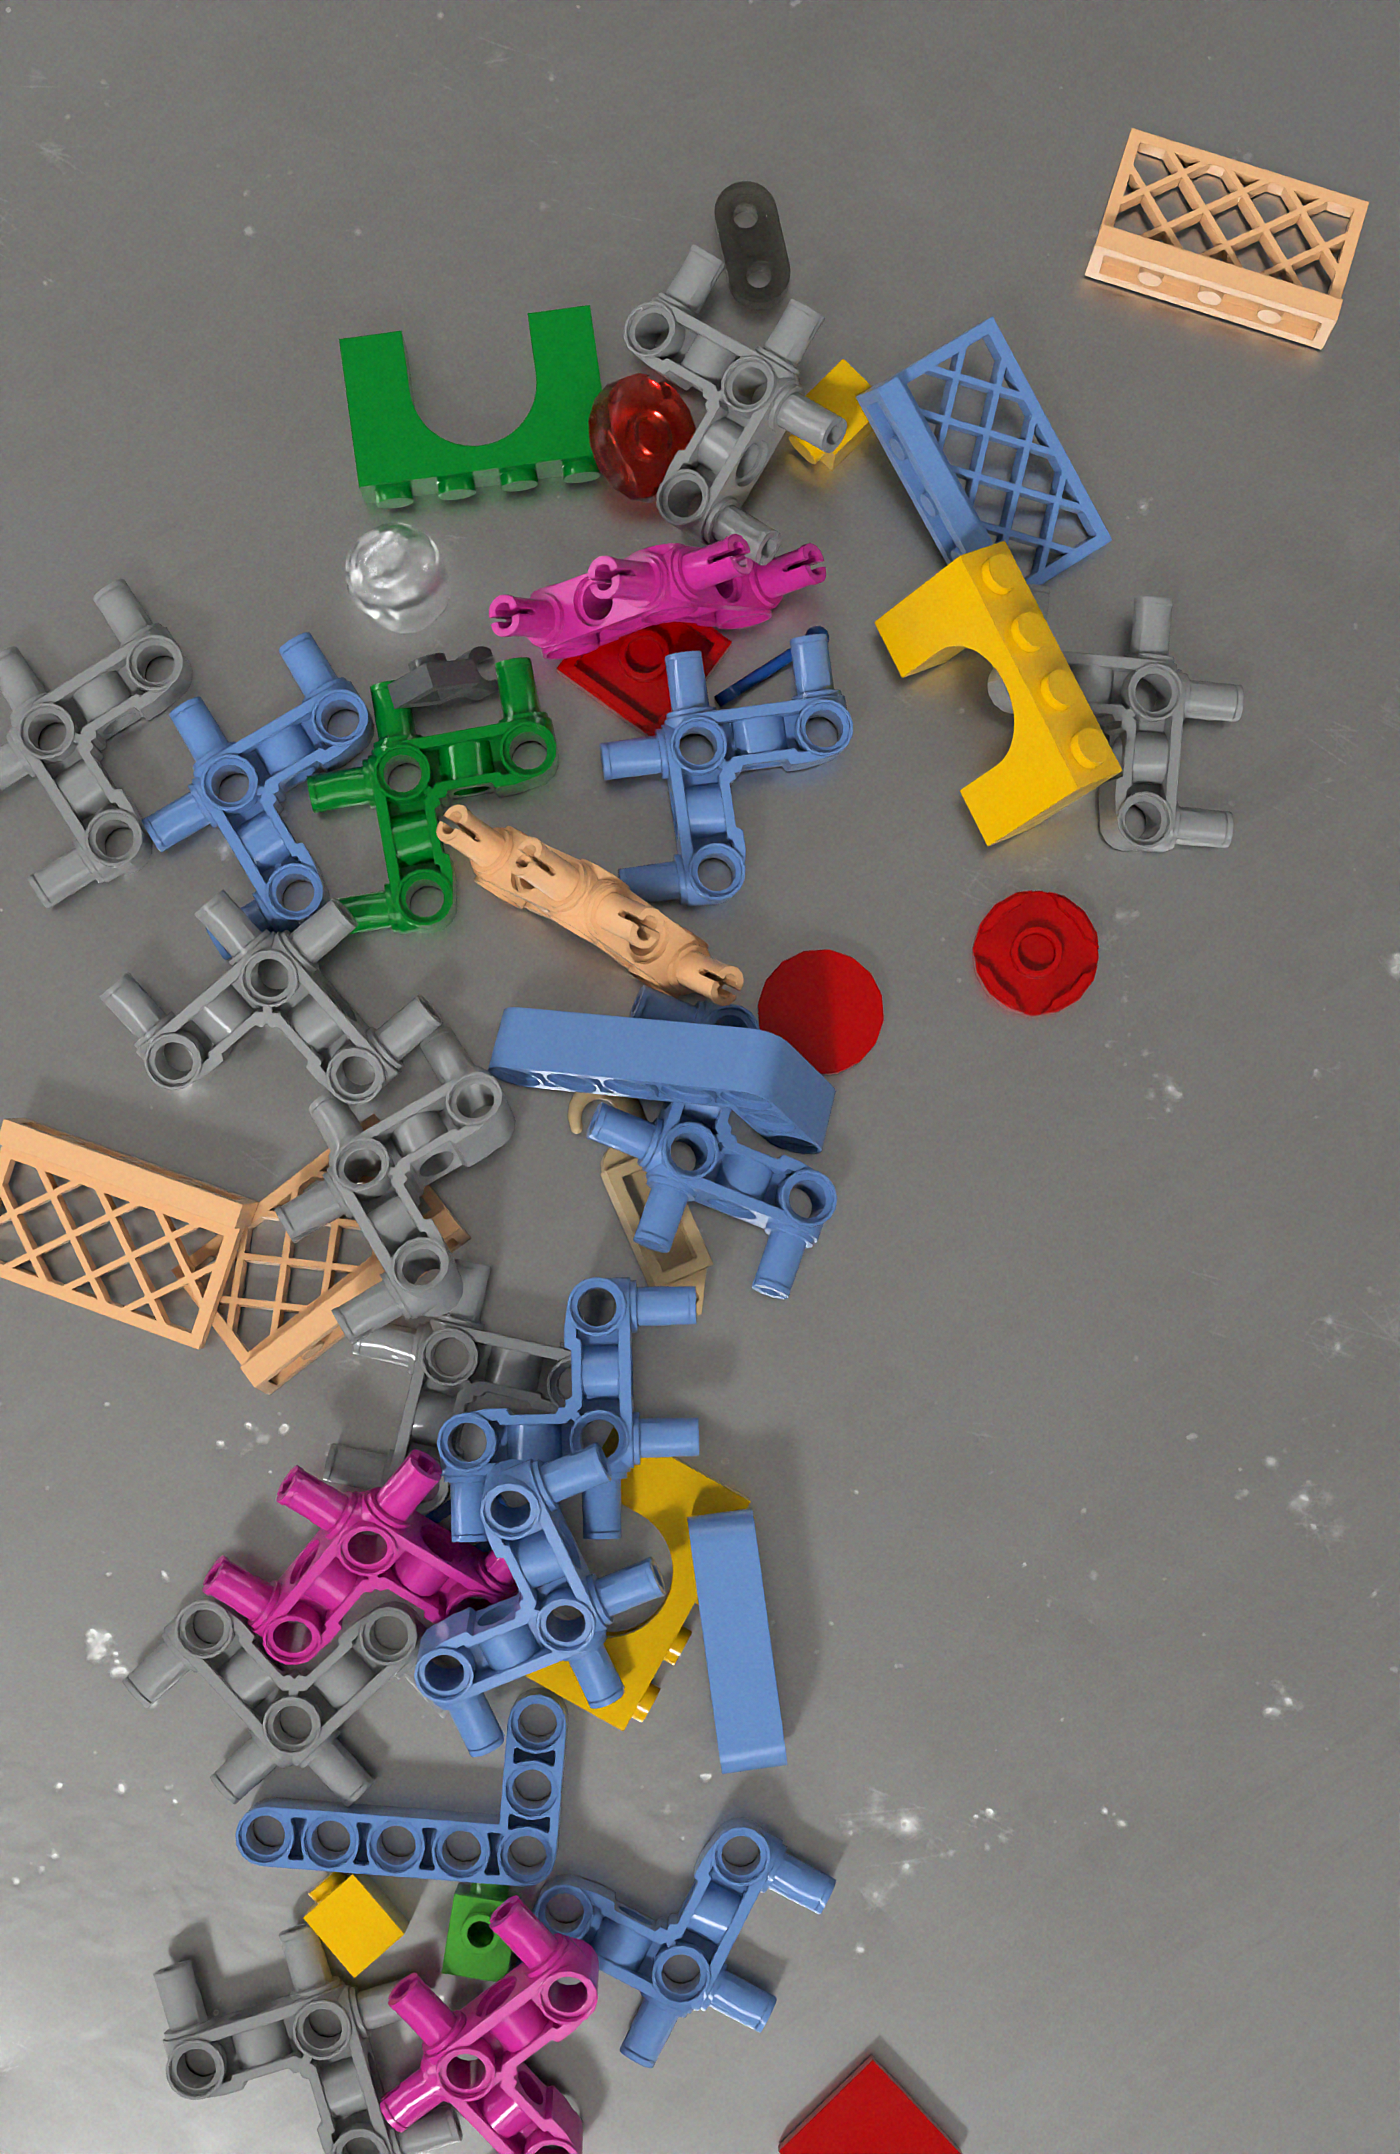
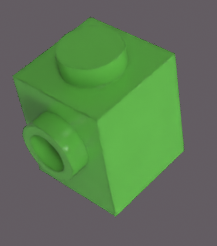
M458 1883L453 1898L441 1973L497 1982L510 1972L513 1951L491 1930L489 1920L493 1912L505 1900L515 1895L521 1899L522 1893L509 1891L510 1885L470 1883L468 1885Z

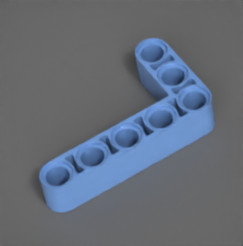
M522 1007L504 1009L488 1071L495 1078L518 1086L731 1108L772 1145L801 1154H818L822 1151L836 1093L835 1088L785 1039L763 1030Z
M543 1687L533 1688L524 1692L514 1703L507 1723L500 1815L356 1803L346 1808L342 1802L274 1797L263 1799L254 1804L239 1821L235 1833L236 1846L246 1860L252 1864L264 1867L523 1887L537 1885L544 1881L552 1872L559 1848L569 1721L567 1706L561 1696ZM531 1704L546 1705L556 1716L557 1726L553 1732L546 1736L537 1737L531 1735L521 1724V1712ZM526 1770L541 1771L548 1777L552 1791L541 1801L532 1802L525 1800L516 1789L515 1779L519 1774ZM259 1816H271L281 1822L285 1832L283 1844L276 1847H268L257 1841L253 1833L254 1820ZM325 1821L341 1823L350 1834L349 1848L340 1852H333L324 1848L318 1840V1826ZM390 1826L406 1828L415 1839V1851L404 1857L391 1855L382 1844L381 1835L383 1830ZM456 1831L470 1832L479 1841L481 1853L472 1861L461 1862L455 1860L446 1849V1838ZM522 1836L535 1837L542 1842L546 1850V1858L536 1866H522L511 1855L510 1845L512 1842Z

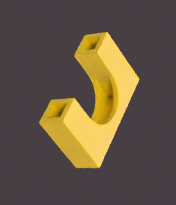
M1005 541L960 555L874 622L902 678L946 663L966 647L985 657L1001 676L1013 707L1014 733L1011 746L999 764L959 790L988 847L1034 828L1123 771Z
M613 1427L602 1446L606 1457L612 1455L618 1447L619 1436L615 1427ZM677 1457L641 1458V1464L634 1465V1468L627 1472L628 1478L621 1479V1504L648 1519L659 1530L668 1545L673 1566L669 1591L662 1604L649 1618L628 1629L606 1632L607 1638L603 1644L625 1687L622 1697L608 1706L597 1709L590 1708L568 1661L562 1660L525 1675L623 1732L631 1717L641 1723L644 1721L661 1689L651 1683L663 1660L674 1666L692 1634L691 1630L682 1626L694 1603L699 1605L687 1517L747 1509L751 1502L747 1496ZM554 1609L551 1611L560 1619L571 1620Z

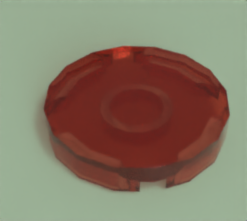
M636 373L607 384L594 399L588 420L589 441L598 469L612 488L630 500L651 503L656 501L659 486L663 482L678 450L686 449L696 432V427L688 406L672 386L665 381L657 383L647 378L650 376L648 374Z

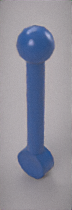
M810 627L805 634H826L827 642L829 643V634L824 627ZM791 648L715 695L714 698L719 706L722 707L791 663Z

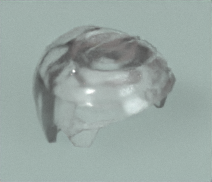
M385 523L361 534L353 544L345 566L347 591L355 605L374 622L396 633L405 634L412 633L413 631L418 632L428 627L429 622L433 623L437 620V616L442 615L450 601V578L440 548L425 532L403 523Z

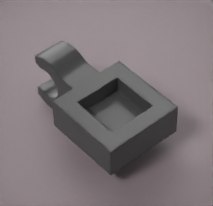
M478 646L459 656L456 660L447 661L444 653L430 654L411 661L408 664L410 672L387 685L394 709L438 705L455 697H468L469 699L480 700L499 690L496 679L492 681L484 679L477 669L479 663L493 656L491 649Z

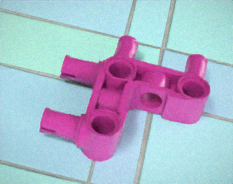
M731 534L723 540L702 548L685 546L681 543L660 544L638 550L623 559L599 556L593 560L587 573L562 583L540 588L534 591L530 598L499 595L490 604L489 618L505 619L506 622H495L490 625L493 632L501 637H527L533 645L542 649L544 659L549 660L580 656L596 650L601 645L618 640L621 636L661 623L676 621L697 623V626L718 627V629L722 630L740 629L763 623L772 618L771 609L776 608L783 599L784 594L812 584L822 583L826 579V567H818L811 570L810 566L824 561L820 549L812 543L802 545L796 550L774 557L764 566L744 556L751 551L747 541L738 534Z
M414 1449L382 1487H375L363 1492L347 1491L343 1494L304 1471L300 1466L296 1465L282 1481L277 1492L278 1497L276 1501L307 1518L321 1529L277 1581L273 1580L268 1583L222 1555L207 1573L203 1582L202 1592L208 1596L215 1597L235 1609L236 1612L247 1617L251 1630L263 1637V1646L267 1654L275 1661L286 1665H299L315 1657L342 1629L344 1615L364 1592L372 1593L375 1588L379 1591L389 1589L424 1610V1618L436 1624L452 1614L469 1607L478 1611L518 1594V1586L504 1558H496L493 1550L489 1553L482 1552L468 1542H451L450 1531L415 1510L432 1488L441 1480L442 1469L430 1455L421 1450ZM362 1531H372V1532H375V1533H378V1534H376V1535H365V1534L360 1533V1532H362ZM469 1597H482L483 1599H471ZM289 1621H298L301 1623H292Z
M515 1895L505 1900L493 1912L489 1920V1927L521 1959L522 1963L460 2010L451 2011L416 1972L403 1978L389 1994L388 2005L423 2040L422 2050L424 2055L420 2061L421 2068L381 2096L380 2109L390 2126L402 2133L441 2102L445 2101L451 2103L499 2154H582L583 2125L579 2115L554 2085L546 2087L523 2061L551 2040L558 2043L562 2041L595 2011L598 2002V1955L593 1947L584 1940L560 1933L552 1934L523 1903L519 1896ZM562 1977H573L581 1982L566 1985L557 1980ZM461 2054H470L476 2056L478 2059L467 2061L460 2059L457 2056ZM557 2145L563 2148L551 2150L544 2148V2146Z

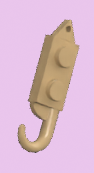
M575 1092L571 1098L567 1115L570 1129L575 1134H579L583 1130V1109L589 1102L597 1099L606 1100L614 1108L647 1120L641 1103L637 1098ZM609 1147L600 1163V1175L648 1287L696 1286L697 1316L701 1315L707 1267L713 1265V1262L688 1204L685 1206L670 1252H657L635 1243L633 1238L651 1190L646 1184L647 1172L643 1171L642 1167L638 1165V1158Z

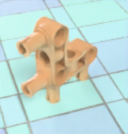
M457 804L451 806L443 815L459 826L460 830L457 828L452 829L440 821L436 829L437 837L443 843L451 845L470 859L471 866L476 874L474 881L490 893L519 909L524 907L540 916L549 918L579 937L593 943L610 955L611 958L629 969L628 972L633 977L652 989L677 999L680 995L696 992L720 1006L730 1005L737 998L732 993L722 989V986L727 985L741 991L744 982L742 972L735 966L724 964L711 958L708 951L709 945L704 940L673 922L658 909L630 890L631 888L615 875L586 859L581 858L579 860L545 845L538 838L530 837L511 826L491 828L473 815L464 805Z

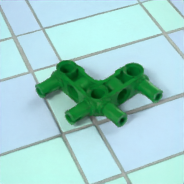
M529 657L511 658L495 664L503 719L499 720L497 724L423 737L416 734L411 707L394 709L387 685L395 680L384 681L370 686L379 741L373 744L372 755H368V759L362 760L363 766L307 776L308 791L314 813L370 803L371 809L376 808L389 883L384 884L385 890L338 898L358 923V926L348 935L392 927L393 933L399 932L400 935L415 932L436 933L444 930L453 922L457 913V879L454 863L450 855L445 853L444 843L436 834V829L440 822L439 817L445 814L444 807L450 806L452 799L496 792L499 797L519 794L545 785L555 776L559 767V754L553 722L548 717V713L541 712L532 663ZM526 741H536L547 749V756L544 762L533 769H523L512 761L515 748ZM403 763L418 766L421 769V779L414 789L407 792H397L388 786L389 775L396 766ZM425 886H433L440 889L444 894V902L436 914L429 917H420L411 912L410 900L418 889Z

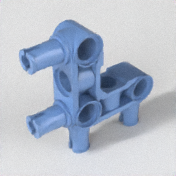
M305 632L292 638L279 648L280 655L305 696L302 704L238 742L229 743L201 697L189 699L170 712L171 720L196 761L193 765V783L188 785L190 792L141 820L149 836L161 852L211 824L213 829L219 827L256 889V892L252 893L255 900L240 909L261 932L267 929L270 933L283 932L284 930L292 933L330 900V894L319 866L303 843L296 842L280 815L284 809L281 803L286 800V792L305 782L307 776L316 775L323 770L325 772H333L346 765L369 746L374 736V723L371 714L354 685L344 677H337L310 632ZM348 709L358 713L359 724L350 735L335 737L327 732V723L335 712ZM234 773L248 776L249 789L244 797L235 802L220 800L218 793L223 779ZM298 880L312 883L314 897L310 905L300 911H290L284 908L282 899L287 886ZM206 928L208 935L223 959L226 961L232 956Z
M826 634L805 635L790 640L797 695L793 696L792 700L716 710V707L709 706L701 651L669 654L665 656L672 712L666 714L667 720L664 721V725H661L659 729H655L654 736L600 743V757L604 780L657 773L661 774L662 779H667L678 854H674L673 861L618 869V878L631 888L630 890L644 901L652 903L679 899L680 905L686 904L687 907L719 905L730 900L740 890L745 880L746 869L743 829L736 827L730 788L740 772L783 766L786 772L803 770L833 761L848 746L853 736V721L850 713L847 711L845 696L842 695L841 690L834 689ZM814 717H825L831 720L838 732L836 744L830 747H819L813 744L806 734V722ZM689 734H701L707 737L714 749L713 758L701 765L686 761L679 749L680 740ZM717 858L729 866L732 878L727 889L711 891L702 885L698 877V866L703 860Z
M646 985L640 988L629 1015L632 1018L760 1030L757 1019L752 1012L743 1006L734 1004L719 1006L707 1000L704 1002L697 1001L695 1005H691ZM664 1101L658 1118L653 1122H649L601 1102L592 1116L586 1138L638 1158V1165L642 1167L643 1171L647 1172L646 1184L651 1188L633 1241L657 1252H670L687 1201L698 1202L765 1229L764 1231L769 1235L752 1288L773 1298H789L805 1248H812L813 1243H817L824 1222L831 1218L836 1209L837 1194L829 1178L801 1161L786 1155L776 1159L737 1143L736 1135L730 1133L732 1126L728 1123L731 1108ZM674 1141L684 1142L694 1152L696 1161L692 1171L681 1169L672 1160L670 1151L671 1144ZM792 1188L801 1189L810 1198L812 1210L809 1218L799 1216L791 1208L789 1195Z
M593 1277L584 1279L573 1288L567 1303L564 1324V1347L571 1350L572 1397L565 1400V1407H559L557 1412L552 1414H513L511 1408H489L457 1414L445 1421L438 1433L437 1447L440 1455V1467L442 1469L440 1476H444V1482L450 1483L451 1542L488 1541L480 1515L485 1479L493 1466L509 1459L523 1461L529 1459L536 1461L539 1459L546 1464L584 1448L582 1441L583 1431L594 1420H605L611 1423L618 1431L619 1443L615 1452L606 1457L611 1470L612 1480L582 1492L583 1539L622 1538L621 1479L628 1478L627 1472H630L634 1465H640L641 1458L700 1455L699 1418H640V1413L634 1412L632 1333H638V1326L697 1324L696 1286L637 1287V1280H630V1277ZM604 1289L609 1291L615 1298V1315L605 1325L591 1326L581 1316V1300L591 1290ZM464 1423L476 1424L486 1435V1450L475 1461L462 1459L453 1449V1434Z
M597 1442L546 1464L539 1459L536 1461L533 1459L527 1461L509 1459L501 1461L491 1468L485 1479L480 1515L491 1548L496 1558L505 1559L518 1586V1595L478 1611L469 1607L452 1614L428 1628L421 1637L414 1673L416 1686L423 1696L433 1701L434 1705L449 1711L471 1757L486 1755L500 1747L505 1740L504 1732L484 1692L559 1661L569 1662L590 1708H602L621 1698L625 1687L603 1644L607 1638L606 1632L609 1624L614 1622V1615L665 1595L666 1590L662 1575L651 1556L600 1578L594 1573L591 1574L559 1508L560 1501L612 1480L608 1461ZM516 1491L524 1495L528 1502L521 1507H506L497 1500L496 1496L501 1492ZM567 1605L580 1610L582 1615L576 1619L563 1620L556 1617L551 1611L556 1607ZM439 1655H449L459 1660L461 1665L451 1669L441 1668L432 1659Z
M740 1817L732 1818L721 1824L703 1848L694 1866L695 1880L678 1914H670L668 1919L661 1916L655 1921L617 1901L616 1892L599 1883L572 1874L557 1875L548 1880L542 1887L532 1912L552 1934L560 1933L584 1940L591 1945L598 1955L599 1970L641 1991L640 1993L644 2000L620 2046V2052L644 2067L653 2068L678 2018L687 2017L688 2013L691 2014L693 2010L698 2011L701 2009L706 2011L709 2006L759 2033L762 2032L776 2004V1996L726 1971L728 1964L725 1963V1960L760 1892L765 1893L769 1888L820 1915L833 1892L836 1879L787 1854V1846L782 1844L783 1840L764 1831L754 1820ZM737 1836L751 1838L759 1847L758 1857L748 1866L737 1867L731 1865L722 1855L723 1847L728 1840ZM567 1893L574 1895L580 1900L584 1913L577 1921L564 1924L557 1922L551 1917L547 1903L558 1894ZM675 1955H687L697 1962L700 1970L692 1981L678 1984L669 1980L664 1974L663 1965L669 1958ZM518 1958L514 1968L522 1963L520 1958Z

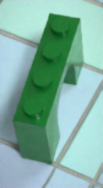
M590 305L527 313L536 372L535 399L527 417L517 429L506 437L485 445L468 446L447 441L435 434L423 423L415 410L408 352L402 331L339 339L358 484L364 502H376L377 507L384 509L399 508L412 504L414 502L413 496L438 493L440 499L458 500L475 495L476 488L501 485L503 491H523L536 487L539 484L538 479L563 476L565 482L582 483L599 478L601 476L600 471L612 469L611 450Z

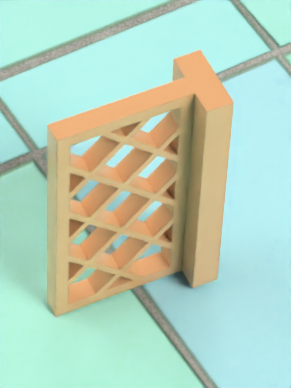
M1131 128L1085 276L1322 350L1338 320L1343 299H1341L1369 202ZM1137 152L1162 159L1171 175L1146 186L1133 165ZM1206 173L1220 177L1230 194L1205 204L1191 180ZM1128 183L1133 192L1123 196ZM1178 186L1193 211L1167 222L1153 197ZM1264 192L1278 195L1282 198L1289 213L1265 223L1251 198ZM1138 204H1141L1154 226V229L1141 235L1114 228L1118 213ZM1238 205L1252 230L1227 241L1213 216ZM1325 210L1350 218L1346 233L1325 242L1310 217ZM1200 222L1214 247L1200 254L1184 250L1174 233ZM1297 223L1311 249L1287 260L1272 234ZM1259 241L1274 266L1260 273L1245 269L1234 252ZM1341 249L1336 261L1332 253ZM1319 260L1331 280L1328 294L1303 287L1294 270Z
M372 1114L360 1125L365 1131L379 1123L380 1119L375 1114ZM330 1148L258 1203L251 1226L245 1227L238 1252H236L234 1258L236 1266L231 1297L221 1296L219 1302L220 1305H229L227 1320L217 1308L212 1323L213 1328L241 1364L240 1369L254 1388L268 1395H271L345 1337L331 1310L381 1282L380 1274L385 1272L373 1249L372 1256L359 1266L337 1263L342 1228L361 1230L356 1220L344 1219V1215L325 1225L331 1227L326 1262L293 1258L295 1244L287 1231L285 1232L282 1257L249 1253L252 1233L255 1227L264 1220L280 1221L274 1210L275 1208L303 1194V1190L316 1180H325L322 1175L327 1172L326 1168L329 1167ZM363 1176L358 1184H366L376 1177ZM430 1185L425 1186L424 1194L421 1196L431 1210L423 1215V1218L433 1220L450 1252L453 1253L471 1237L457 1218L452 1215ZM216 1235L189 1256L196 1271L204 1268L217 1258L224 1238L223 1235ZM248 1263L280 1266L275 1302L242 1298ZM180 1265L171 1270L178 1280L185 1277ZM291 1268L324 1271L321 1296L309 1305L286 1303ZM428 1271L424 1272L421 1276L418 1277V1279L421 1278ZM335 1272L348 1274L334 1285ZM189 1284L183 1286L199 1307ZM241 1307L273 1310L270 1335L249 1351L237 1335ZM285 1312L298 1313L283 1324Z
M27 1118L4 1119L0 1129V1145H2L0 1150V1207L3 1201L7 1213L0 1216V1225L12 1220L27 1253L8 1263L0 1260V1277L195 1349H203L245 1227L251 1226L259 1202ZM16 1161L36 1168L47 1193L21 1206H18L8 1184ZM52 1174L70 1181L58 1187ZM84 1185L95 1189L106 1214L77 1228L62 1195ZM112 1196L129 1201V1203L117 1208ZM51 1201L67 1234L38 1247L23 1214ZM142 1206L154 1210L165 1236L136 1249L121 1216ZM170 1217L190 1224L176 1230ZM110 1222L126 1255L97 1269L82 1235ZM200 1227L223 1235L224 1238L216 1261L196 1271L180 1237ZM70 1241L86 1275L68 1284L53 1280L42 1255ZM170 1243L185 1277L156 1291L140 1257ZM31 1261L36 1273L19 1266ZM130 1263L145 1296L124 1306L111 1300L101 1276ZM211 1273L205 1291L199 1278ZM90 1282L95 1295L78 1289V1287ZM189 1284L200 1307L192 1330L171 1323L160 1300V1297ZM149 1303L154 1316L136 1309Z

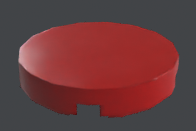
M1032 890L1016 892L995 904L977 928L972 947L975 976L986 995L1006 1011L1028 1017L1056 1014L1077 1002L1094 981L1099 959L1098 937L1085 911L1066 896L1053 892L1047 893Z
M830 949L803 951L782 961L766 979L757 1005L760 1030L773 1033L785 1039L822 1076L837 1075L860 1063L875 1046L884 1021L882 994L872 974L853 957Z

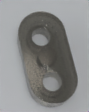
M751 181L736 182L725 188L717 198L714 209L716 234L722 261L727 265L725 274L732 296L739 304L746 308L764 310L777 305L788 291L790 283L789 259L776 202L772 194L758 183ZM748 212L755 216L757 222L752 227L742 228L734 222V218L739 213ZM753 272H764L770 278V282L765 287L756 288L749 284L747 281L748 276Z

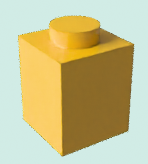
M842 359L805 395V397L846 420L847 429L842 442L833 452L826 453L793 434L789 436L791 444L807 461L816 464L820 460L831 471L874 431L856 399L857 395L872 386L846 360Z
M342 1872L329 1873L308 1893L315 1903L310 1906L303 1917L354 1978L405 1934L410 1923L370 1875L348 1873L345 1876Z

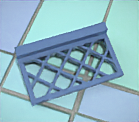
M993 316L970 328L885 381L875 384L856 396L859 405L947 565L960 555L993 545L988 535L991 534L996 536L995 544L1005 541L1008 545L1009 540L1035 547L1036 553L1031 574L1024 579L1027 584L1042 585L1112 541L1108 530ZM983 338L994 359L990 382L961 374L967 347ZM952 357L949 370L937 366ZM922 374L945 380L946 384L939 414L919 408L907 383ZM1003 378L1005 379L1009 388L1002 386ZM958 385L987 393L979 426L951 418ZM999 397L1018 403L1025 416L1020 438L991 430ZM928 422L936 424L934 433L932 432ZM948 428L976 437L969 470L950 465L944 454L943 447ZM1033 435H1035L1039 444L1032 443ZM989 441L1017 449L1009 482L981 474ZM1029 453L1047 458L1054 470L1049 494L1022 486ZM958 478L966 480L964 489ZM979 484L1007 493L999 526L981 521L973 507ZM1063 491H1065L1069 500L1062 498ZM1019 496L1047 505L1039 538L1011 530ZM1059 508L1076 513L1089 536L1074 547L1052 542ZM1049 552L1060 555L1047 563Z

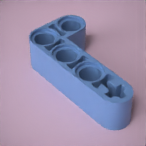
M753 1509L687 1517L722 1774L788 1765Z

